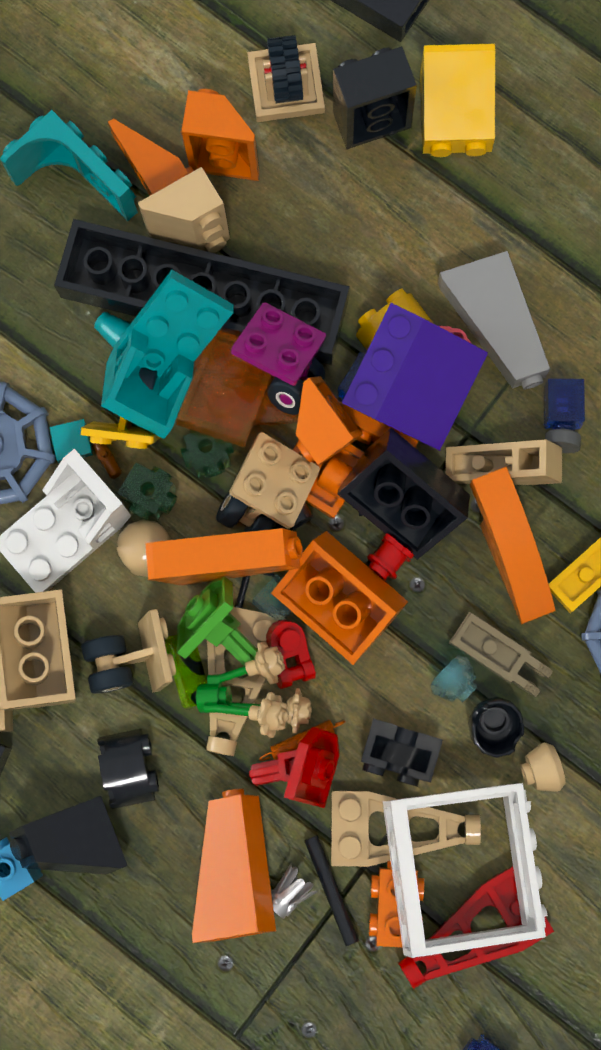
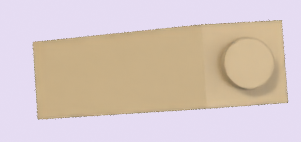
M547 439L446 447L445 474L457 484H470L475 478L507 467L514 485L562 483V447Z

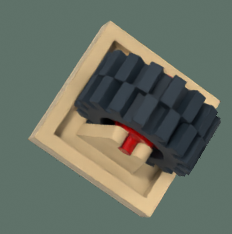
M295 35L267 39L268 49L247 52L257 122L325 113L316 43L297 45Z

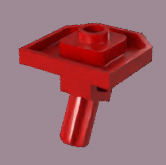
M312 727L299 742L297 750L279 753L276 760L256 763L251 766L249 776L254 785L258 786L285 781L288 783L284 798L325 808L340 756L338 735Z

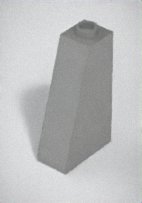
M508 251L440 272L438 285L441 292L482 348L488 352V356L512 388L522 386L526 390L544 382L543 378H546L550 367Z

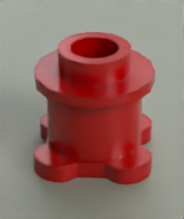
M386 533L381 540L383 543L373 555L369 554L367 556L371 562L368 567L384 581L387 577L396 579V572L405 561L409 563L414 557L410 550Z

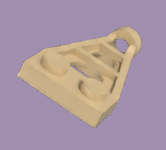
M237 607L230 611L241 623L237 629L256 648L257 643L266 642L267 631L274 622L286 619L281 616ZM207 640L208 675L225 673L224 652L226 648L222 644L216 647ZM259 673L253 676L248 675L242 679L234 678L222 683L223 685L227 684L244 688L245 696L242 703L255 704L266 678ZM209 713L210 736H208L205 751L234 756L237 745L236 741L248 716ZM221 732H226L229 734L230 740L219 738L217 735Z
M332 791L331 866L369 867L391 861L388 844L375 846L370 842L369 817L374 812H384L382 801L396 800V798L370 791ZM431 807L407 810L409 821L412 817L417 816L434 819L439 825V834L435 839L419 842L411 840L413 856L464 843L465 845H480L481 843L480 815L461 816ZM463 822L464 837L458 833V826Z

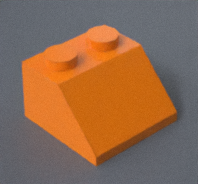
M321 376L310 377L303 382L296 436L301 441L297 444L300 452L309 462L314 460L319 465L331 459L363 435Z

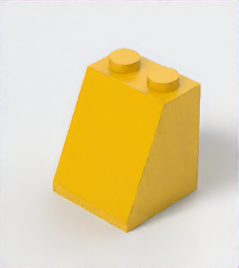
M495 44L424 45L420 71L423 154H431L434 157H446L452 153L482 156L486 152H492L495 140Z

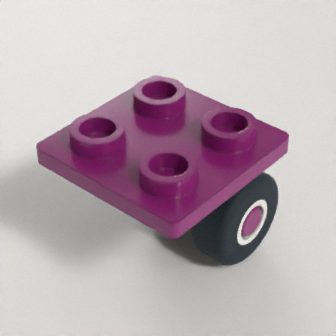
M262 303L232 346L231 354L275 376L267 389L269 400L282 412L296 415L299 414L303 382L310 377L321 376L323 380L325 379L324 367L314 356L324 343L326 333L268 303Z

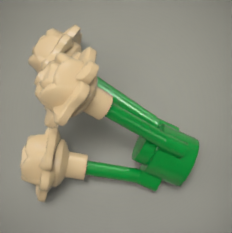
M265 641L257 643L258 651L254 660L246 662L243 667L222 674L208 675L207 683L199 684L197 687L196 704L200 713H226L249 716L250 720L258 721L261 726V734L267 735L269 738H274L276 731L285 729L286 722L291 724L293 728L292 733H297L300 725H308L311 718V701L306 697H302L300 688H296L294 696L290 697L286 703L282 702L280 695H275L273 692H268L261 704L232 702L231 688L224 686L222 682L246 674L253 676L260 673L261 676L267 679L270 685L278 683L277 675L285 670L283 656L277 647L269 648Z

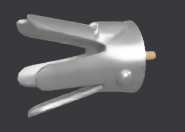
M291 864L277 886L271 890L273 910L283 919L293 912L297 904L317 893V891L308 893L314 885L311 882L305 883L302 878L292 883L298 874V868L295 866L292 868Z

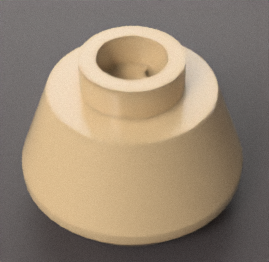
M543 742L525 755L526 763L520 764L527 786L533 784L537 791L558 792L565 785V775L559 755L553 745Z

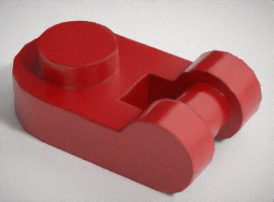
M286 619L274 622L267 631L266 643L269 648L277 647L283 656L285 670L277 675L278 687L284 689L292 686V682L300 679L304 682L315 679V668L310 659L302 628L297 623ZM295 656L297 665L288 668L285 659Z

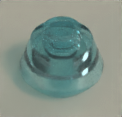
M460 655L453 659L433 679L430 684L432 693L450 702L458 698L463 703L477 688L473 683L477 675L469 659L466 656Z

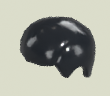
M500 697L484 700L474 708L469 717L468 725L471 740L483 754L495 758L515 752L517 742L524 735L522 713L510 700Z

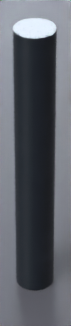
M318 835L304 840L345 946L358 942V935Z

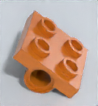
M296 444L293 451L303 456ZM350 444L328 461L319 464V474L305 502L330 518L335 519L346 502L337 494L338 489L364 452Z

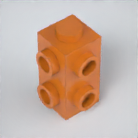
M387 861V867H379V876L372 875L371 898H378L377 914L370 913L369 936L376 937V946L402 948L391 861ZM415 869L419 900L423 901L424 878H418V871Z

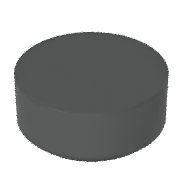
M552 429L545 434V439L562 447V453L580 451L581 435L576 431Z

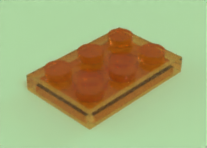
M219 330L204 349L177 416L176 425L246 448L273 375L232 355V346L239 337Z

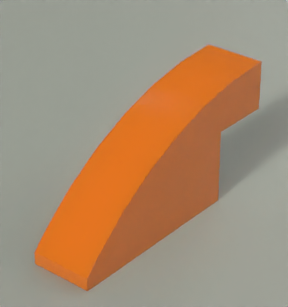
M507 467L473 479L470 487L484 518L480 527L521 625L556 611L535 539Z

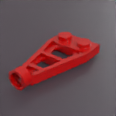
M513 865L482 883L428 939L446 937L456 930L462 931L463 934L472 933L471 922L473 918L486 906L496 908L506 927L522 925ZM545 917V935L548 936L554 930ZM543 938L473 948L469 953L452 961L445 960L441 954H434L415 958L406 957L399 961L398 964L412 988L415 989L427 980L524 951ZM422 961L426 965V971L421 973L415 962Z

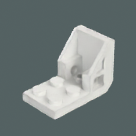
M75 449L62 459L42 491L47 496L0 535V552L35 593L49 591L120 530L131 517V514Z

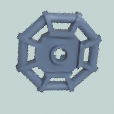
M0 382V480L6 479L11 488L0 490V505L17 501L24 503L27 501V496L49 465L54 464L56 458L52 453L47 423L48 411L45 407L40 408L16 392L6 382ZM8 402L27 416L19 421L11 418L3 412L5 403ZM31 425H34L38 451L27 449L24 430ZM25 458L35 459V462L18 484L13 476L14 473L21 468Z

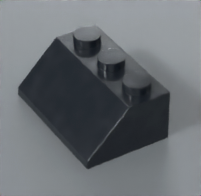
M392 428L366 449L337 492L341 498L385 534L388 533L401 545L410 550L416 560L468 518L470 494Z

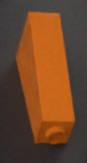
M284 528L145 543L148 580L175 585L209 582L221 577L230 579L299 569V559L303 553L302 543L299 537H297V532Z
M244 789L223 791V798L208 801L192 929V943L215 942L276 931L259 796L245 795Z

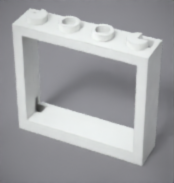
M523 783L382 801L403 955L415 958L546 937L544 927H546L545 917L548 915L545 906L540 902L539 889L542 888V875L539 867L535 866L533 851L537 847L534 830L529 828L527 813L531 810V801H527ZM503 797L522 925L425 940L407 810Z

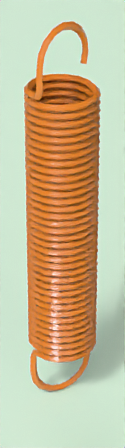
M328 719L315 727L335 734L333 728L344 724L346 721L338 722L335 724L336 726H333ZM310 729L302 733L300 732L287 740L285 739L272 747L270 746L272 752L261 756L259 760L264 761L271 758L269 756L262 759L269 754H272L274 760H276L279 753L297 750L299 742Z

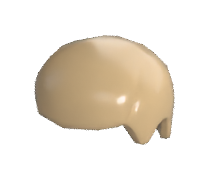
M141 519L128 524L119 534L117 552L131 573L137 576L148 577L145 543L172 539L165 528L158 522Z

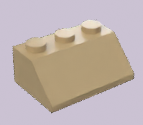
M202 167L138 202L150 238L211 253L221 250L227 244L226 241L230 239L224 203Z
M62 589L0 597V709L39 708L75 703L76 698Z

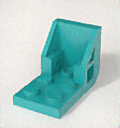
M171 270L114 345L106 363L101 407L164 439L173 428L193 380L194 361L233 314L234 304ZM141 368L157 370V379L153 390L149 389L139 377Z

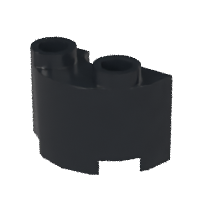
M373 718L361 762L364 763L362 770L380 776L384 775L385 770L398 773L396 781L418 787L420 780L431 783L443 740Z
M140 728L99 737L97 742L100 746L101 755H98L103 787L104 790H108L109 806L112 809L154 801V793L159 792V782L156 770L149 771L146 756L152 755L149 734H142V729Z

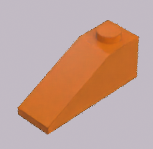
M115 119L108 121L113 138L149 196L194 171L191 166L185 168L177 156Z

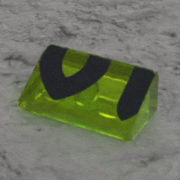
M177 635L168 636V639L164 640L167 654L171 653L175 661L176 675H174L182 708L186 710L197 708V687L199 684L207 683L198 647L184 659L177 654Z

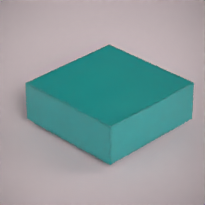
M84 419L49 427L58 463L73 449L82 458L93 455L89 436L81 435V427L86 425Z

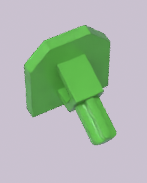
M226 577L211 581L186 606L185 613L177 626V654L184 659L204 639L216 647L222 644L243 666H245L246 662L255 659L258 649L237 629L241 623L230 613L234 608L233 583Z

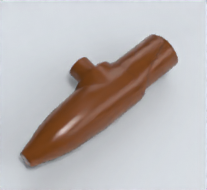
M91 443L110 478L115 479L122 474V470L106 444Z

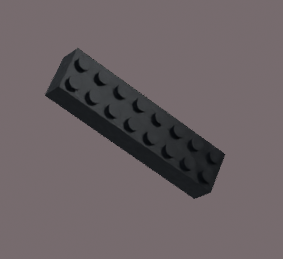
M73 219L54 284L61 298L137 316L169 272L174 270L234 304L233 314L215 336L236 341L262 303H268L326 333L325 341L314 357L321 363L332 365L349 301L350 286Z

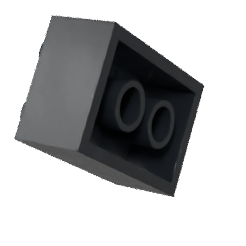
M402 46L395 49L390 47L382 48L371 57L359 61L357 59H349L333 69V114L346 150L412 128L417 85Z

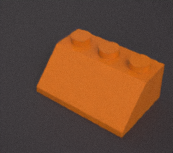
M200 89L198 92L188 90L181 133L189 166L194 171L202 167L206 174L259 181L255 134L225 95H219L218 92L211 89Z
M326 531L312 540L304 550L302 557L299 559L300 568L289 570L271 594L354 665L407 605L408 601Z

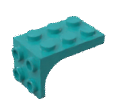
M53 110L45 116L36 118L30 125L27 133L19 140L11 141L4 148L0 160L11 181L16 186L21 185L40 168L49 165H65L78 171L127 221L138 213L134 203L136 196L130 189L132 186L130 180L119 169L113 172L105 164L108 160L101 150L95 145L89 148L81 140L84 135L71 121L65 124Z

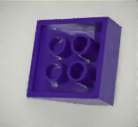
M390 303L342 403L440 451L488 352L428 320Z

